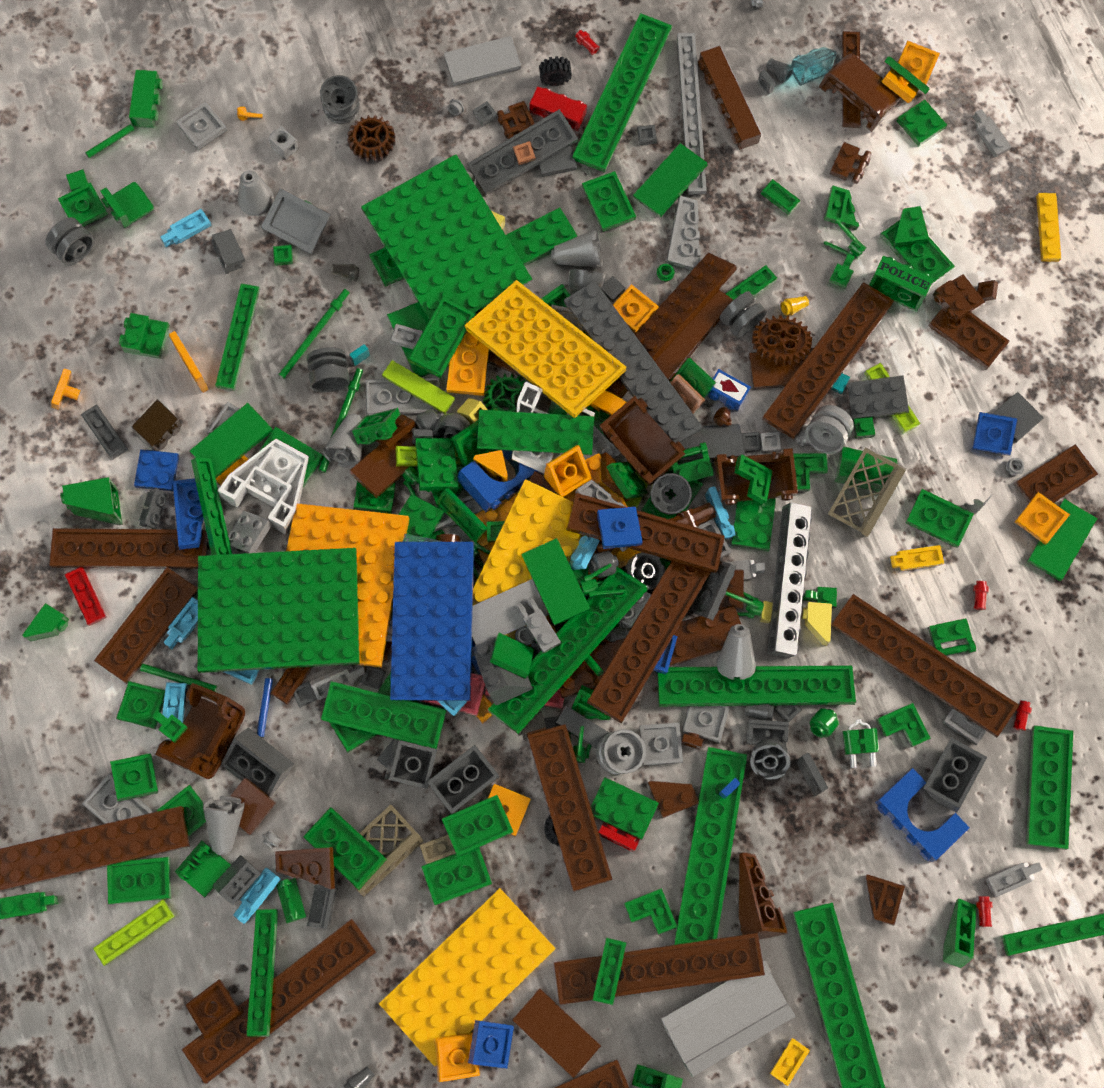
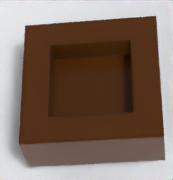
M991 280L978 283L977 292L984 301L996 300L998 282Z
M688 732V735L684 734L681 740V745L700 750L703 739L699 738L698 734Z

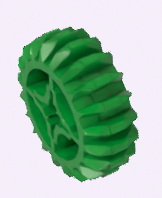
M504 373L503 378L497 375V381L491 379V385L487 384L485 386L487 390L484 391L485 398H483V403L486 404L485 407L488 410L497 408L500 411L516 412L515 401L518 400L527 381H521L520 375L515 379L513 373L510 377H507V374ZM500 389L501 395L493 400L495 392ZM505 394L506 396H509V398L511 397V402L510 400H507V398L505 399Z

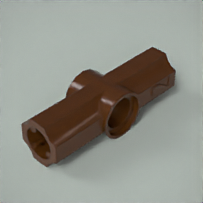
M708 502L694 509L691 508L678 513L669 520L698 527V524L715 518L716 511L714 506Z

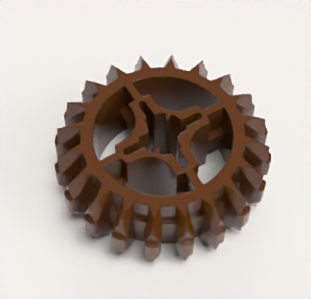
M376 114L373 118L367 115L366 119L361 116L360 122L355 120L354 125H350V131L347 134L350 150L353 151L355 156L359 155L360 160L366 158L367 162L370 159L376 162V158L383 160V155L388 157L389 151L393 152V146L396 144L394 128L390 126L388 120L384 121L383 117L378 119ZM362 134V135H363V138L361 139L362 141H361V142H358V138H359V136ZM384 134L386 138L383 141V143H381L380 139L382 138L381 136Z

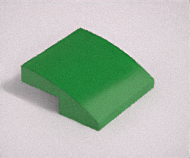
M357 481L353 510L392 514L396 482L379 497L375 498Z

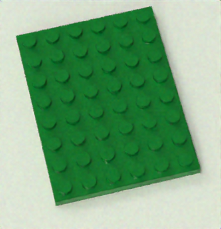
M456 154L361 206V210L429 320L442 297L473 313H477L490 304L516 280L522 285H526L533 280Z
M356 548L198 556L197 671L199 673L360 664Z

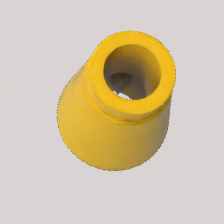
M806 296L786 298L781 302L780 308L785 316H792L808 307L809 300Z

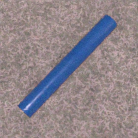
M265 678L257 727V735L261 738H264L273 683L271 678Z

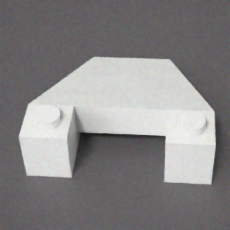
M525 382L517 400L516 412L548 414L535 408L543 390ZM584 409L578 416H594L595 413ZM512 451V460L544 474L546 464L563 453Z
M275 439L228 475L218 490L220 499L237 508L247 493L274 507L268 516V520L273 523L272 528L286 535L291 528L297 503L300 504L309 456Z

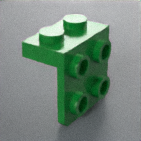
M132 182L113 195L107 187L100 191L103 196L101 201L106 208H111V215L116 222L120 221L124 228L154 210L153 204L136 182Z

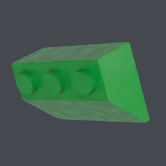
M848 447L842 448L834 482L845 484L863 451ZM866 453L863 458L865 467L876 464L874 456ZM883 456L891 460L892 462L898 464L896 458ZM889 464L879 466L882 476L891 474L894 468ZM877 466L866 469L869 480L880 477ZM864 470L854 474L856 484L867 481ZM881 479L870 482L872 491L878 492L883 488ZM867 483L857 486L869 490Z

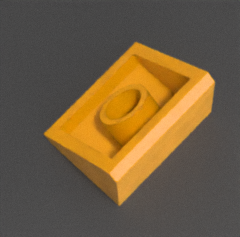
M579 445L546 464L544 478L555 492L562 497L592 479Z
M502 450L474 456L473 461L491 479L499 482L508 481Z

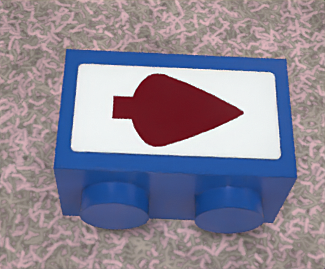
M718 369L713 377V380L717 383L707 395L714 401L724 403L728 409L739 411L751 387Z

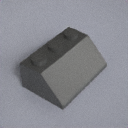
M488 640L472 647L488 694L495 705H499L532 690L533 688L528 676L525 679L490 663L495 640Z
M247 728L234 738L221 765L241 781L244 778L249 779L271 797L286 779L294 763L250 728Z
M951 737L923 790L939 804L957 813L987 757Z
M474 745L427 783L452 815L499 779L500 776L476 745Z

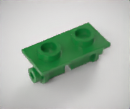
M296 878L280 881L276 887L286 923L306 918Z

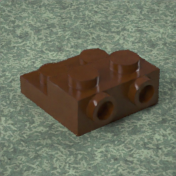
M964 274L953 281L949 280L938 287L933 293L935 302L941 305L946 316L954 323L985 303Z

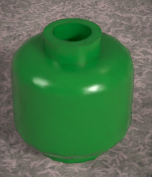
M819 709L810 719V730L819 738L830 737L839 725L837 714L831 709Z

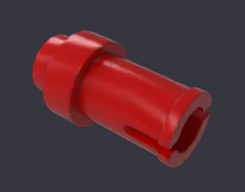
M579 30L576 33V41L580 45H583L591 55L597 53L600 46L590 38V34L587 31Z
M976 581V585L973 586V592H975L973 609L986 610L987 593H989V586H987L986 581Z
M1020 700L1019 706L1016 709L1014 729L1026 731L1028 715L1032 711L1030 702Z
M978 896L979 901H976V908L979 910V926L992 927L991 908H993V902L990 901V896Z

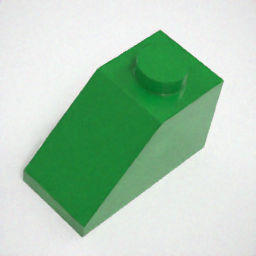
M45 603L22 636L30 642L58 636L60 632L67 628L69 618Z
M637 1064L631 1085L639 1088H681L683 1079Z

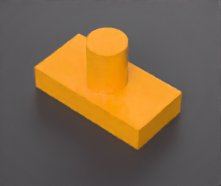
M63 369L51 401V408L59 410L64 396L78 400L81 390L68 386L71 379L70 370Z

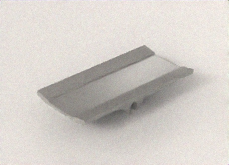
M763 960L765 975L728 980L661 1018L671 1041L691 1077L796 1017L771 975L765 960Z

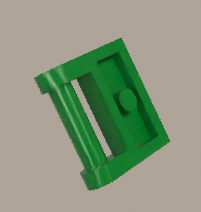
M706 442L700 443L699 446L685 449L683 451L685 455L682 457L701 453L703 458L679 465L676 463L672 466L673 473L682 476L688 482L714 475Z
M967 618L928 627L933 647L944 655L976 652V645L973 641ZM965 640L966 643L944 649L941 647V644Z

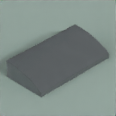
M739 424L703 426L702 430L681 443L685 449L706 442L710 462H713L718 454H726L728 459L731 455L738 457L742 454L745 456ZM699 453L681 458L677 463L683 464L703 457Z

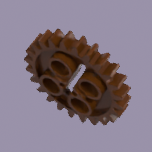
M773 315L772 320L766 317L765 322L759 321V326H755L751 343L753 344V349L756 350V355L762 354L761 359L768 358L767 363L773 360L775 365L778 362H781L782 366L785 365V362L792 365V361L799 363V359L804 360L805 355H809V350H811L812 346L811 331H807L808 326L802 327V321L796 323V318L789 320L787 315L783 319L782 315H779V319H776Z

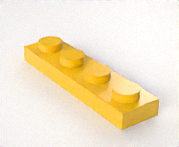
M1038 193L1036 199L1041 261L1059 262L1061 260L1057 196L1056 193Z

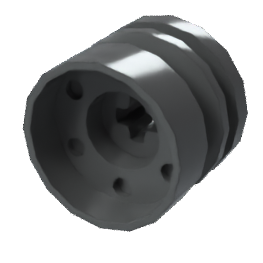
M342 75L326 79L320 89V98L327 118L339 124L354 120L360 110L355 83L350 78Z
M327 347L314 350L307 355L308 370L310 371L309 380L312 390L317 392H334L342 390L350 384L344 350Z
M675 473L659 477L654 482L650 492L654 507L659 512L667 515L683 511L688 506L692 497L688 481ZM670 489L676 494V497H672L671 500L665 495V492H669Z

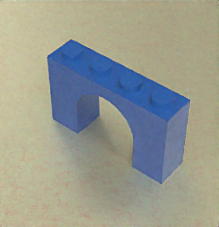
M502 450L503 456L515 470L516 477L507 482L493 480L475 461L462 468L457 477L458 482L485 512H488L491 509H497L502 504L501 501L505 499L510 500L521 489L524 480H530L534 471L542 475L544 474L512 460V451Z
M912 768L875 803L878 805L877 809L884 816L887 815L892 820L891 824L898 831L901 830L906 835V840L912 846H917L920 850V855L926 861L934 862L970 827L956 813L950 815L934 831H922L911 823L907 813L908 803L926 784V781Z

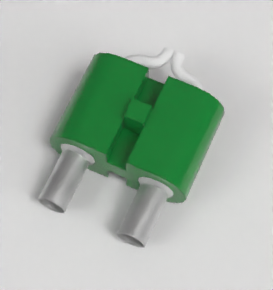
M861 719L856 720L854 724L849 726L848 730L842 731L845 755H849L850 768H857L856 754L869 753L870 766H877L876 752H879L877 728H871L868 723H863ZM858 723H860L863 726H867L868 728L851 730V728L858 725Z

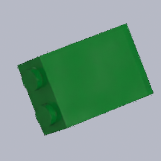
M109 477L62 485L61 501L74 515L115 525H123L118 488Z

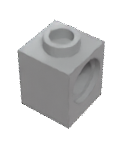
M282 126L274 130L268 137L271 147L285 160L299 149L297 140Z

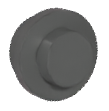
M527 626L519 628L515 633L516 641L527 646L534 641V637Z

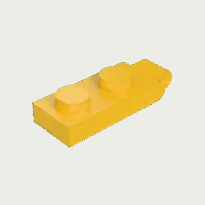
M940 545L896 552L897 555L890 557L892 568H900V571L944 564Z

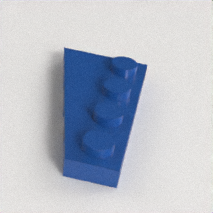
M195 478L173 481L179 550L197 548L200 545L204 518Z

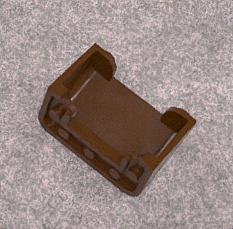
M851 53L847 54L831 68L819 85V88L824 92L828 89H832L833 94L837 91L840 92L864 113L862 118H866L868 121L865 127L871 132L877 128L901 100V97L882 83L883 79L862 62L856 54Z
M634 396L600 425V429L650 487L685 455L683 452L685 448L679 441L675 443L668 437L647 412L646 407L648 405L641 397L637 399Z
M793 448L783 449V452L779 453L772 452L771 454L746 456L772 470L768 499L781 498L782 501H788L798 494ZM718 454L714 458L713 464L720 501L729 506L735 505L736 502L753 500L747 497L750 481L734 473L737 457L731 455L728 459L726 454Z
M192 683L186 694V701L192 707L183 722L188 727L187 730L175 743L169 739L164 740L159 745L155 755L198 776L211 779L219 769L244 720L245 708L227 696Z

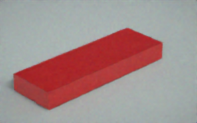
M79 567L64 574L87 625L91 626L107 618L85 569Z

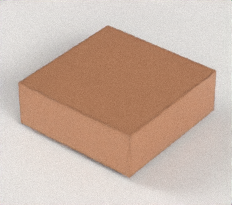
M530 141L513 147L518 165L536 160Z

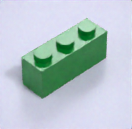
M135 70L129 119L133 127L154 128L155 121L158 120L157 105H160L159 89H162L163 82L162 78H159L157 71Z

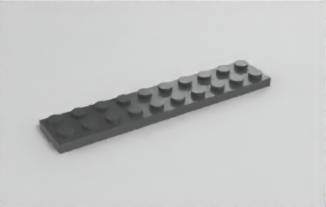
M595 281L564 299V304L589 338L626 366V371L619 379L632 397L636 396L637 399L641 397L648 405L646 407L647 412L675 443L677 441L682 443L702 430L703 426Z

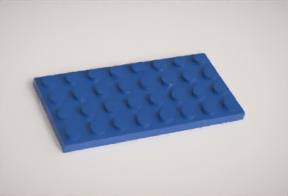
M395 542L390 700L471 701L474 542Z

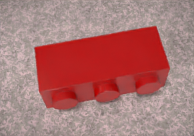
M537 86L529 103V112L541 118H546L560 109L571 128L579 131L586 116L587 105L580 100H573L564 94H557L548 88Z

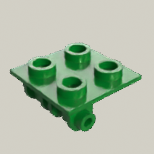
M201 840L175 870V873L205 898L214 888L213 884L231 864L220 855H217L210 846Z

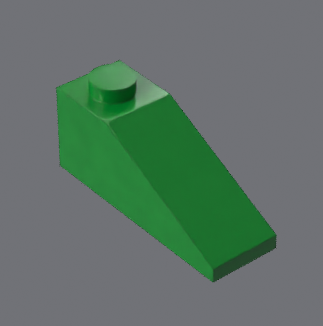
M959 898L956 900L944 941L943 962L962 968L974 957L976 905Z

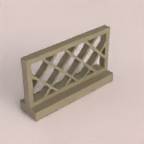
M865 447L828 515L868 537L907 468ZM866 453L874 456L876 464L865 467L863 458ZM889 464L894 468L891 474L882 476L879 466ZM877 466L880 477L869 480L866 469ZM864 470L867 481L856 484L854 474ZM881 479L883 488L881 491L873 493L870 482ZM867 483L870 494L859 496L857 486ZM854 487L857 498L846 500L845 490ZM871 496L873 501L872 507L863 510L861 499ZM858 500L861 510L850 513L847 503ZM845 504L848 514L840 516L834 513V510L838 505ZM862 513L864 521L861 526L853 523L852 515Z
M392 805L387 807L360 832L363 837L366 835L365 839L368 842H380L379 852L387 860L360 890L356 887L355 889L365 897L424 842L421 836ZM392 811L396 815V823L385 824V817ZM374 827H381L380 838H370V831ZM384 828H395L394 838H384ZM398 828H407L411 832L405 839L398 838ZM383 842H394V849L391 852H383Z

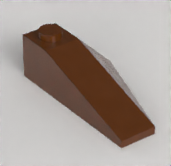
M742 852L739 854V922L742 934L758 933L759 939L787 934L783 913L780 907L776 908L771 898L774 894L765 885V874L756 855Z

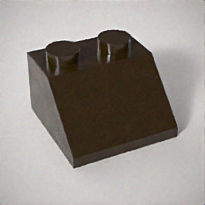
M157 399L133 424L132 429L139 440L153 451H159L166 447L168 440L180 431L182 425L178 418Z

